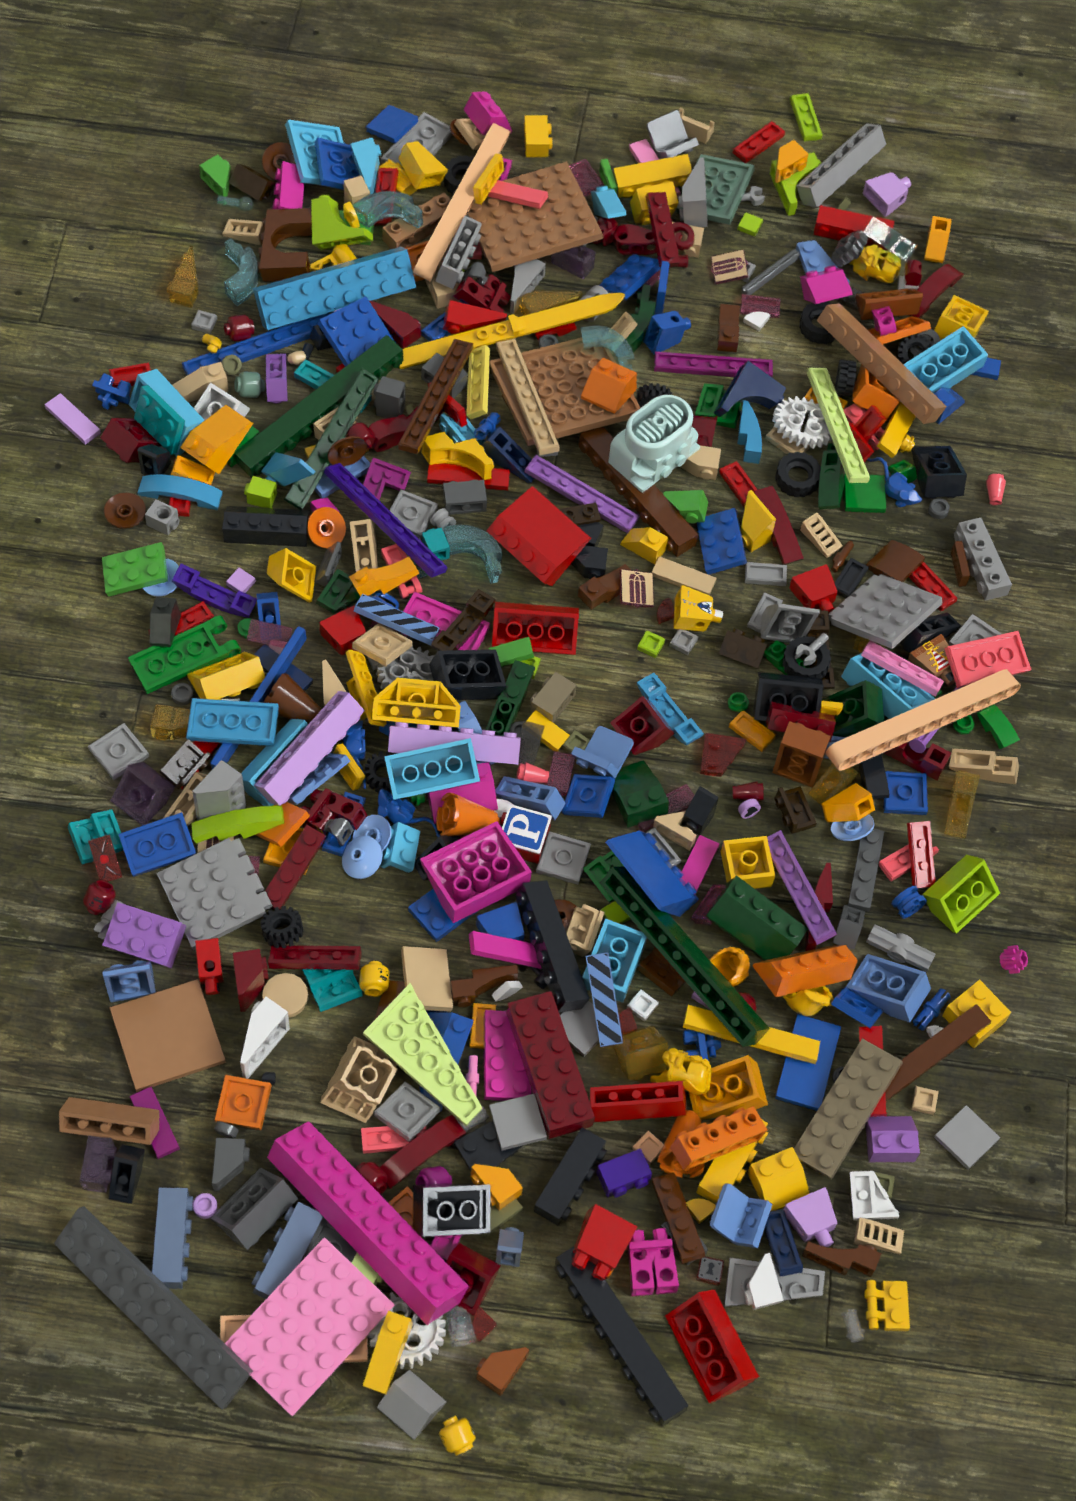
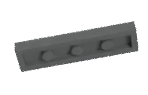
M873 829L867 836L860 839L847 906L867 912L870 910L884 831Z

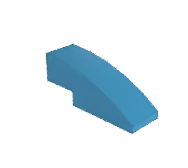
M744 400L737 444L745 445L743 462L759 464L762 453L761 430L752 407L748 401Z

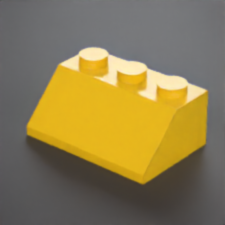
M242 652L187 674L200 699L222 700L221 698L228 695L229 697L241 694V690L246 688L255 689L260 686V683L265 678L259 657L247 652Z

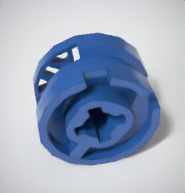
M916 886L909 887L901 892L891 903L893 907H897L902 919L915 914L927 902L925 897L918 893L919 889Z

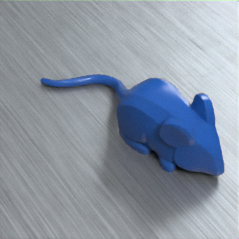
M883 458L867 459L870 462L881 461L885 469V493L897 499L895 503L897 507H904L922 501L919 494L913 490L915 485L913 483L908 484L907 478L897 472L889 477L888 465Z
M358 721L346 731V735L342 740L344 746L364 773L359 761L365 760V729H363V721ZM364 778V780H363V788H364V789H366V779H365V778Z
M380 789L378 795V815L382 817L387 816L393 824L400 822L407 825L408 823L427 821L433 825L437 837L440 836L437 825L430 818H412L416 808L408 800H393V795L389 791Z

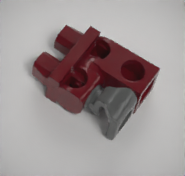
M473 263L468 267L453 297L458 301L462 299L469 305L503 313L504 310L497 304L505 306L509 302L511 296L505 291L507 285L503 282L500 283L494 275L485 276L486 271L482 263Z
M327 788L324 791L316 789L310 795V800L314 803L312 808L302 806V809L306 810L310 815L305 823L324 835L326 832H330L341 846L345 844L354 830L357 831L367 817L362 804L332 792Z

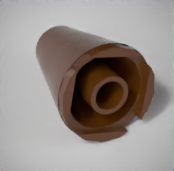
M286 673L280 676L272 687L270 695H267L263 702L277 703L279 705L278 716L289 720H305L308 724L322 710Z

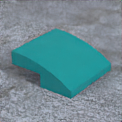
M113 810L93 813L89 819L68 824L67 828L81 864L99 860L106 839L103 854L111 856L123 850L118 835L121 833Z
M302 969L320 1012L363 996L362 990L353 974V969Z

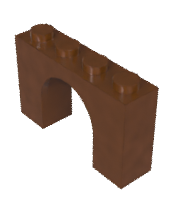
M312 208L267 209L266 218H263L264 232L261 233L262 247H259L260 262H257L258 274H261L263 282L281 281L309 273L311 264L308 252L285 253L275 248L282 240L289 237L312 236Z

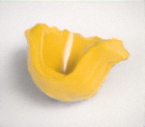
M826 986L783 995L790 1008L803 1016L815 1015L823 1006H832L831 1003L834 1000L832 992Z

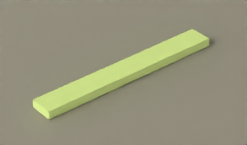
M808 368L807 376L849 483H868L870 476L827 368Z

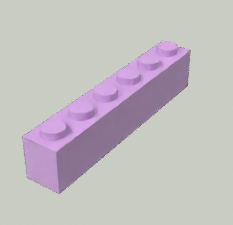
M338 691L254 786L269 803L278 806L286 803L291 793L304 783L306 776L318 767V763L322 758L330 754L332 747L345 737L346 731L359 721L364 709L350 693Z
M395 722V725L390 726L388 752L403 753L471 738L476 761L517 765L519 762L521 737H517V733L504 732V736L495 735V731L482 730V734L473 733L474 729L461 728L460 732L452 731V727L439 726V730L430 729V725L426 724L408 727L409 723Z

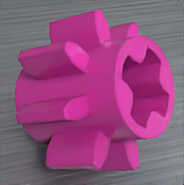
M1018 945L1008 946L1000 954V964L1003 969L1009 970V974L1020 973V970H1024V967L1027 966V954L1024 950H1019Z

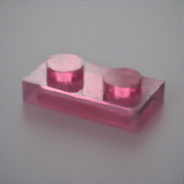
M713 884L691 917L695 924H712V921L705 916L726 885Z

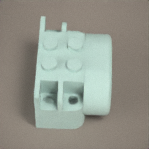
M674 395L657 396L633 413L627 421L626 428L611 442L608 463L640 492L643 493L661 478L669 476L674 468L682 466L687 458L700 449L701 446L696 443L698 432L692 427L693 412L689 404L682 398Z

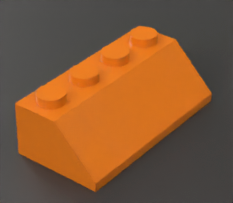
M836 945L753 964V968L774 996L779 997L800 992L801 990H809L850 980L858 960L846 945Z

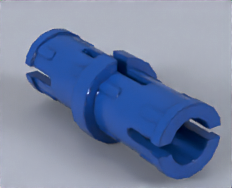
M492 412L486 419L484 418L480 422L479 427L474 431V434H476L475 438L484 440L489 433L494 431L495 426L501 421V419H498L500 415Z
M940 988L932 1000L924 1004V1009L913 1020L915 1026L921 1020L923 1021L918 1029L925 1030L931 1020L939 1016L941 1008L951 999V995L948 992L941 998L946 990Z

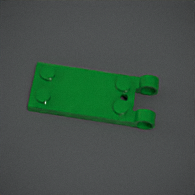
M215 616L209 621L174 636L171 647L152 646L128 657V661L146 694L180 680L190 672L241 653V648L236 640H230L218 646L212 634H220L227 628V624L222 616Z

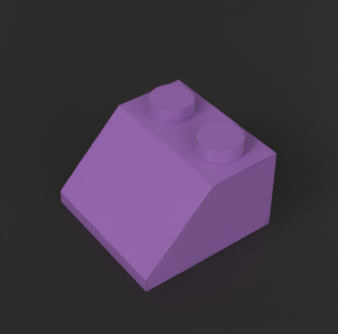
M911 1116L870 1117L865 1125L869 1162L916 1161L920 1154L918 1130Z

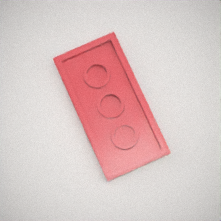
M1019 631L944 648L957 688L967 686L1004 669H1007L1012 675L1026 673L1031 670Z

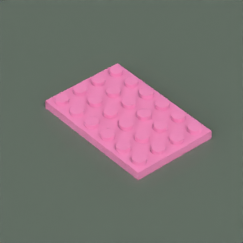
M324 1237L225 1344L253 1370L250 1376L293 1417L395 1304Z

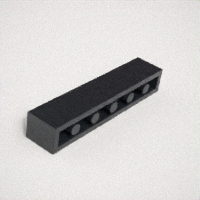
M547 880L523 883L516 893V902L520 905L523 922L527 925L530 934V942L534 945L537 961L544 973V981L548 985L549 990L552 991L559 1012L582 1009L590 998Z

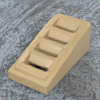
M228 219L222 234L224 237L262 245L261 233L264 232V222Z
M818 513L802 522L800 531L826 558L843 547ZM829 543H832V544H833V545L830 546L829 548H826V547H825V546L828 545Z
M860 1217L857 1221L854 1244H867L878 1250L901 1254L904 1230ZM865 1229H869L868 1237L864 1236ZM874 1231H878L877 1240L873 1239ZM883 1233H887L886 1243L882 1242ZM892 1234L897 1235L895 1246L891 1245Z

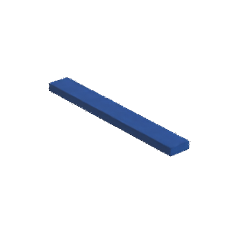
M329 313L282 326L221 348L215 354L210 352L182 362V368L186 375H189L203 366L221 362L227 355H236L241 360V363L307 340L310 338L313 325H318L319 319L329 315Z
M300 626L296 628L249 702L263 703L267 695H270L272 687L280 676L286 672L306 641V631ZM222 743L210 762L211 768L213 769L221 760L228 763L239 744Z

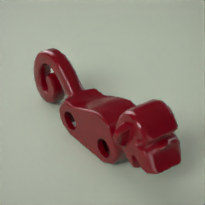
M602 217L597 221L602 231L603 239L592 243L598 245L603 242L605 247L614 242L617 251L623 255H651L657 253L656 248L654 250L647 249L648 245H655L652 229L632 224L618 226L614 218ZM672 223L674 232H677L675 234L677 249L687 250L691 248L695 242V234L692 227L686 223ZM680 232L687 234L688 238L686 241H681L683 237ZM622 245L629 246L627 250L620 249Z
M418 406L408 417L402 414L397 417L378 420L368 427L362 422H356L348 430V436L346 437H361L366 442L367 450L373 448L376 452H383L399 444ZM442 407V409H441V411H440V413H439V415H438L436 421H438V420L440 419V415L443 414V411H444V408H443V407Z

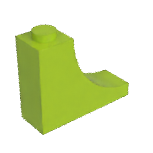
M815 152L808 153L807 165L802 171L792 174L787 180H782L779 183L775 182L777 160H773L771 163L770 176L788 216L795 215L798 203L796 199L797 185L821 164Z
M321 195L317 199H311L312 245L320 250L334 248L338 244L353 245L373 241V233L367 229L352 228L344 223L339 213L338 202L330 198V196Z

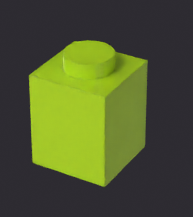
M253 476L251 482L246 484L244 495H247V504L262 508H272L277 495L276 482Z

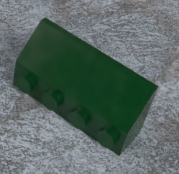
M737 875L726 884L705 916L764 961L790 955L808 930L807 927Z

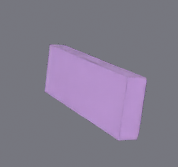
M61 393L45 404V408L85 445L101 434L100 429Z

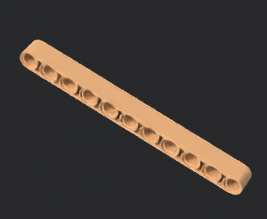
M495 123L491 125L414 268V274L430 282L432 281L452 244L464 216H467L475 201L474 185L495 153H501L509 137V130Z
M1007 669L1001 670L837 741L828 747L825 754L839 771L845 770L909 742L914 738H918L1007 699L1017 693L1021 685Z

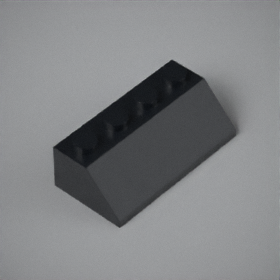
M227 506L224 511L222 528L224 543L307 547V521L310 516V510Z

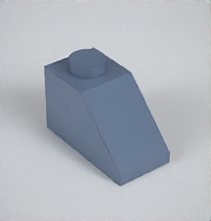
M507 1227L505 1230L500 1229L496 1256L497 1264L519 1267L524 1232H519L518 1229Z

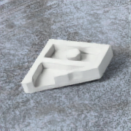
M874 1171L850 1172L853 1220H858L860 1217L870 1220L899 1218L897 1209L893 1206Z

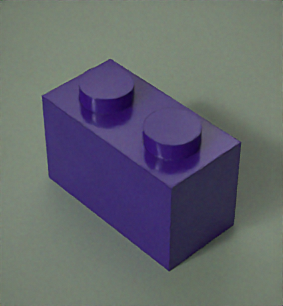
M641 1148L599 1164L596 1171L607 1198L613 1195L614 1197H620L633 1187L636 1189L643 1188L649 1184L652 1176Z

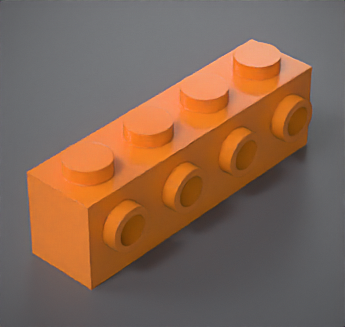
M754 1106L748 1109L742 1107L728 1117L721 1115L713 1123L707 1125L704 1122L695 1127L693 1131L688 1132L684 1130L675 1136L676 1140L670 1148L683 1171H686L757 1142L768 1130Z

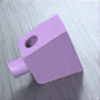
M890 172L867 180L863 195L886 217L905 202L911 181L908 177L899 179L894 173Z
M826 1187L785 1204L783 1210L786 1218L804 1242L816 1238L819 1245L829 1247L834 1243L829 1232L835 1229L837 1220Z

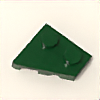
M337 569L318 597L316 604L335 614L360 599V595L349 578L350 575Z

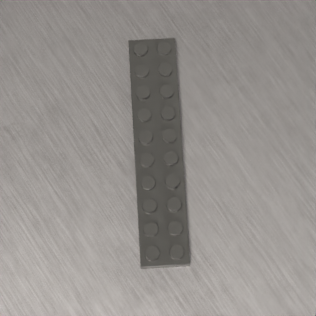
M84 1206L79 1207L54 1242V1245L221 1409L226 1408L253 1370Z

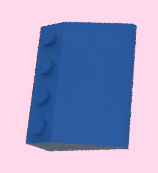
M636 831L608 839L605 842L658 910L680 917L699 900L695 895L697 890L691 883L688 882L686 884L682 879V876H684L682 871L677 866L673 867L668 861L670 859L669 855L663 849H658L655 845L657 843L656 839L649 832L646 834L642 831Z

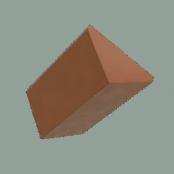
M913 288L855 294L861 320L873 319L872 310L888 306L893 313V317L918 314L923 298V293Z

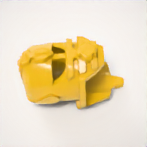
M878 245L864 247L862 253H860L861 255L849 263L854 266L853 271L862 278L868 280L869 277H872L884 283H893L901 270L899 255L883 250L880 247L877 248Z
M670 1048L662 1056L669 1070H663L659 1076L650 1077V1081L654 1083L683 1081L685 1091L694 1095H701L710 1090L712 1071L707 1059H702L701 1056L697 1055L689 1056L688 1052Z

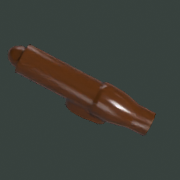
M847 541L841 552L836 553L833 559L834 564L831 568L833 572H837L844 564L845 559L854 547L853 541Z

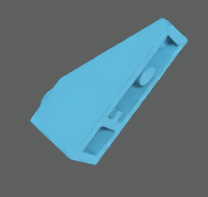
M373 138L351 143V150L359 175H362L370 191V199H372L380 165L379 156H381L379 144L375 145Z
M606 185L596 187V191H591L595 215L604 218L626 215V211L614 189L608 188Z

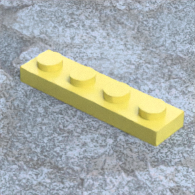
M486 345L473 349L469 355L466 416L469 419L485 415L488 411L490 348Z

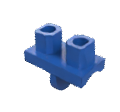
M103 373L99 381L94 380L92 386L96 388L95 392L99 393L98 400L103 402L102 407L109 409L111 405L117 407L118 401L129 405V394L131 391L129 382L120 380L117 388L112 387L114 378Z
M690 1029L683 1031L684 1045L696 1044L697 1050L686 1051L689 1056L697 1055L701 1056L702 1059L708 1060L707 1051H709L711 1058L716 1057V1050L722 1047L721 1041L714 1040V1037L708 1034L706 1035V1041L704 1033Z

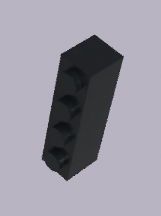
M583 1127L580 1129L534 1207L536 1214L559 1226L562 1220L566 1221L572 1212V1208H570L574 1200L578 1202L584 1191L581 1187L585 1181L590 1182L596 1171L593 1167L597 1161L601 1163L607 1153L605 1149L606 1140Z

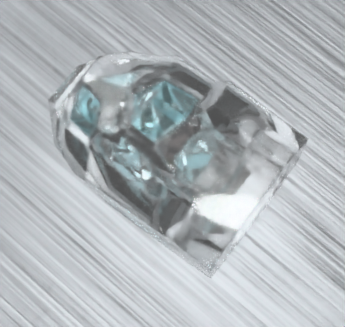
M459 1306L449 1310L446 1314V1324L451 1346L459 1347L474 1343L476 1341L475 1332L467 1310Z

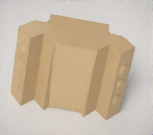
M354 1036L347 1046V1051L340 1059L339 1066L329 1081L326 1091L321 1096L320 1103L366 1123L376 1106L380 1104L397 1071V1064L375 1045Z

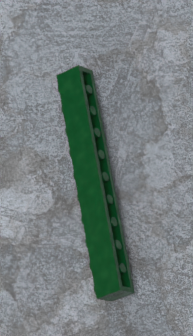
M388 335L384 336L234 453L236 463L251 478L262 474L261 471L275 452L284 454L287 451L293 450L297 443L312 434L314 422L339 407L362 368L381 380L382 376L386 377L388 372L402 364L404 361L403 349Z
M624 866L612 867L600 882L604 889L743 1047L757 1044L770 1029L675 920L668 913L658 910Z

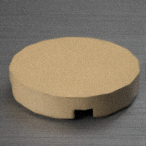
M283 973L275 975L268 980L264 986L262 997L263 999L268 997L285 1009L290 1018L303 1011L308 1000V991L301 978L294 974Z

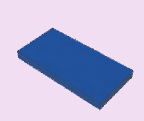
M797 1014L792 1033L820 1041L817 1062L812 1064L786 1056L775 1099L818 1111L823 1101L841 1026Z

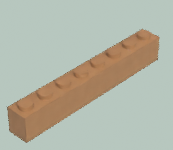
M840 303L827 305L817 321L923 424L936 422L947 406Z

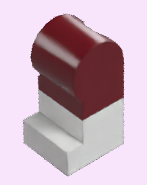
M909 260L906 262L905 276H899L898 289L913 288L917 290L922 279V263L920 261Z

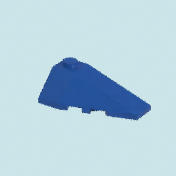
M428 1012V1016L447 1045L454 1061L459 1064L474 1020L455 1013ZM420 1086V1093L437 1104L441 1112L443 1105Z

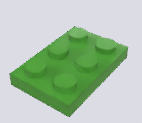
M162 542L102 557L105 593L108 597L168 582L165 549Z

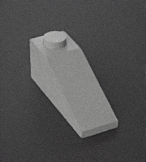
M534 259L514 266L515 274L510 313L514 314L543 279L546 266L544 262Z

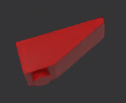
M450 300L445 312L443 330L452 334H458L503 322L507 314Z

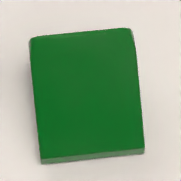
M906 460L899 461L888 467L891 475L899 472L907 478V483L917 479L916 467Z

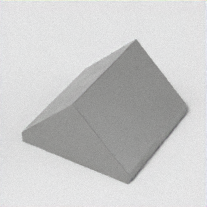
M408 1370L393 1382L387 1394L377 1406V1409L415 1440L446 1404V1401L411 1370Z

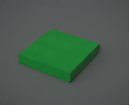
M844 474L845 511L885 513L884 475H869L868 483H849L846 474Z

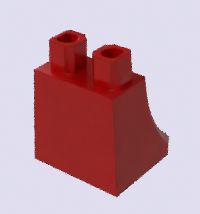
M597 1204L593 1205L585 1214L578 1239L572 1251L575 1254L571 1265L584 1270L588 1261L596 1265L591 1275L603 1281L617 1266L637 1226Z

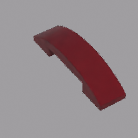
M946 264L935 271L917 289V291L923 293L918 314L909 316L920 319L929 310L930 305L949 286L952 288L963 277V273L950 264Z
M453 1114L423 1132L380 1166L388 1176L386 1184L390 1189L407 1178L412 1171L443 1148L450 1146L454 1141L466 1134Z

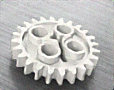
M796 396L794 400L789 397L787 401L782 400L781 404L778 403L772 421L775 422L774 427L778 428L777 433H783V439L788 437L789 443L795 441L796 446H799L801 443L804 448L810 445L812 449L815 448V445L821 448L823 444L828 445V442L832 441L819 404H814L813 399L807 401L803 397L800 400ZM807 412L809 413V417L806 422L804 432L802 433L800 432Z
M390 1293V1301L395 1304L390 1311L394 1313L403 1311L405 1313L404 1316L409 1318L413 1310L400 1297ZM417 1314L413 1315L411 1319L413 1326L399 1360L401 1369H403L405 1363H409L412 1369L415 1361L420 1366H423L424 1357L431 1361V1352L439 1353L438 1346H443L444 1339L441 1337L446 1336V1330L443 1329L446 1327V1321L440 1320L443 1318V1315L429 1325L423 1326L416 1323L418 1320H421ZM385 1317L367 1335V1338H372L370 1340V1347H375ZM416 1341L419 1345L417 1347H410L408 1343Z

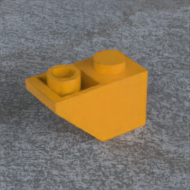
M795 140L779 148L775 174L776 183L787 180L792 174L802 171L807 165L808 153Z
M932 217L924 260L943 263L952 219Z
M857 783L821 803L825 821L827 822L858 821L875 811L872 794Z
M475 1164L471 1167L470 1178L474 1184L491 1185L490 1206L493 1207L495 1205L498 1210H501L522 1195L523 1187L509 1169Z

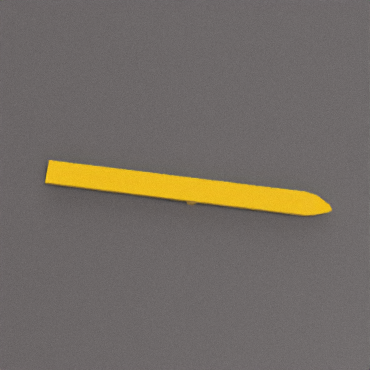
M608 293L521 317L509 315V320L407 347L403 349L404 361L399 367L404 369L428 362L436 353L445 357L454 339L473 343V349L483 345L488 346L496 342L510 340L605 314L615 309L623 300L625 294Z

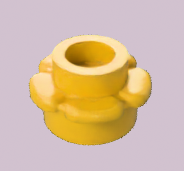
M906 434L899 448L901 453L909 452L914 447L913 436L910 437Z

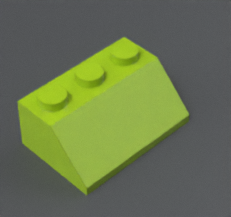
M965 855L922 895L927 900L926 903L930 911L953 933L957 934L1000 894V891L985 860Z

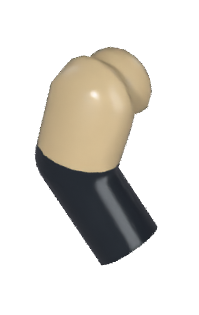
M305 343L302 351L290 353L287 357L288 362L298 365L305 359L309 360L314 349L313 345Z

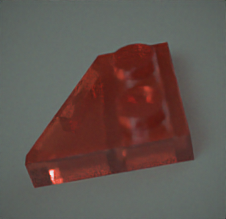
M705 733L700 774L722 777L727 767L735 760L739 751L744 748L746 739Z

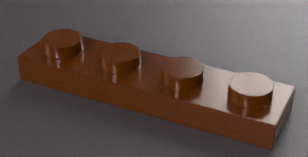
M675 1173L652 1178V1185L682 1264L704 1258V1248Z

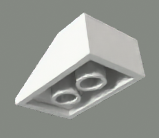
M211 382L194 407L204 420L208 419L225 405L243 417L250 410L249 407Z
M265 997L262 1002L258 1001L251 1011L252 1014L240 1061L242 1076L246 1079H249L290 1029L288 1012L268 997Z

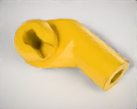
M205 334L202 338L203 343L208 344L207 350L215 354L221 348L222 342L219 338L209 334Z

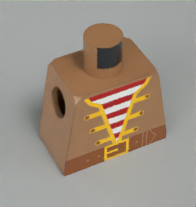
M942 634L910 652L907 661L942 679L947 686L955 683L944 650L949 645Z

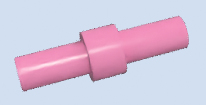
M471 1055L469 1056L466 1081L476 1096L480 1074L477 1073L478 1056Z

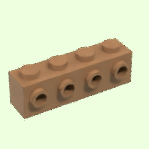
M442 193L423 205L417 206L411 212L403 214L397 220L386 224L383 227V241L390 249L406 248L432 235L451 199L445 193Z
M69 1097L59 1111V1130L65 1133L151 1145L159 1132V1110Z

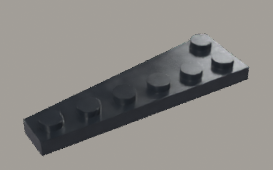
M493 1121L454 1141V1146L470 1172L471 1167L475 1164L499 1167L502 1162L512 1157L523 1147L519 1146L501 1151Z

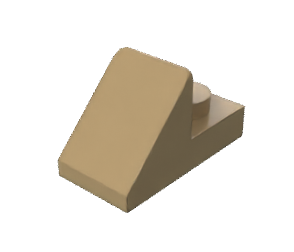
M686 811L657 816L654 820L653 828L655 827L661 835L690 851L695 844L697 835L688 827L681 826Z

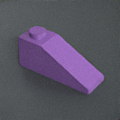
M266 354L267 402L282 403L283 401H288L286 354Z

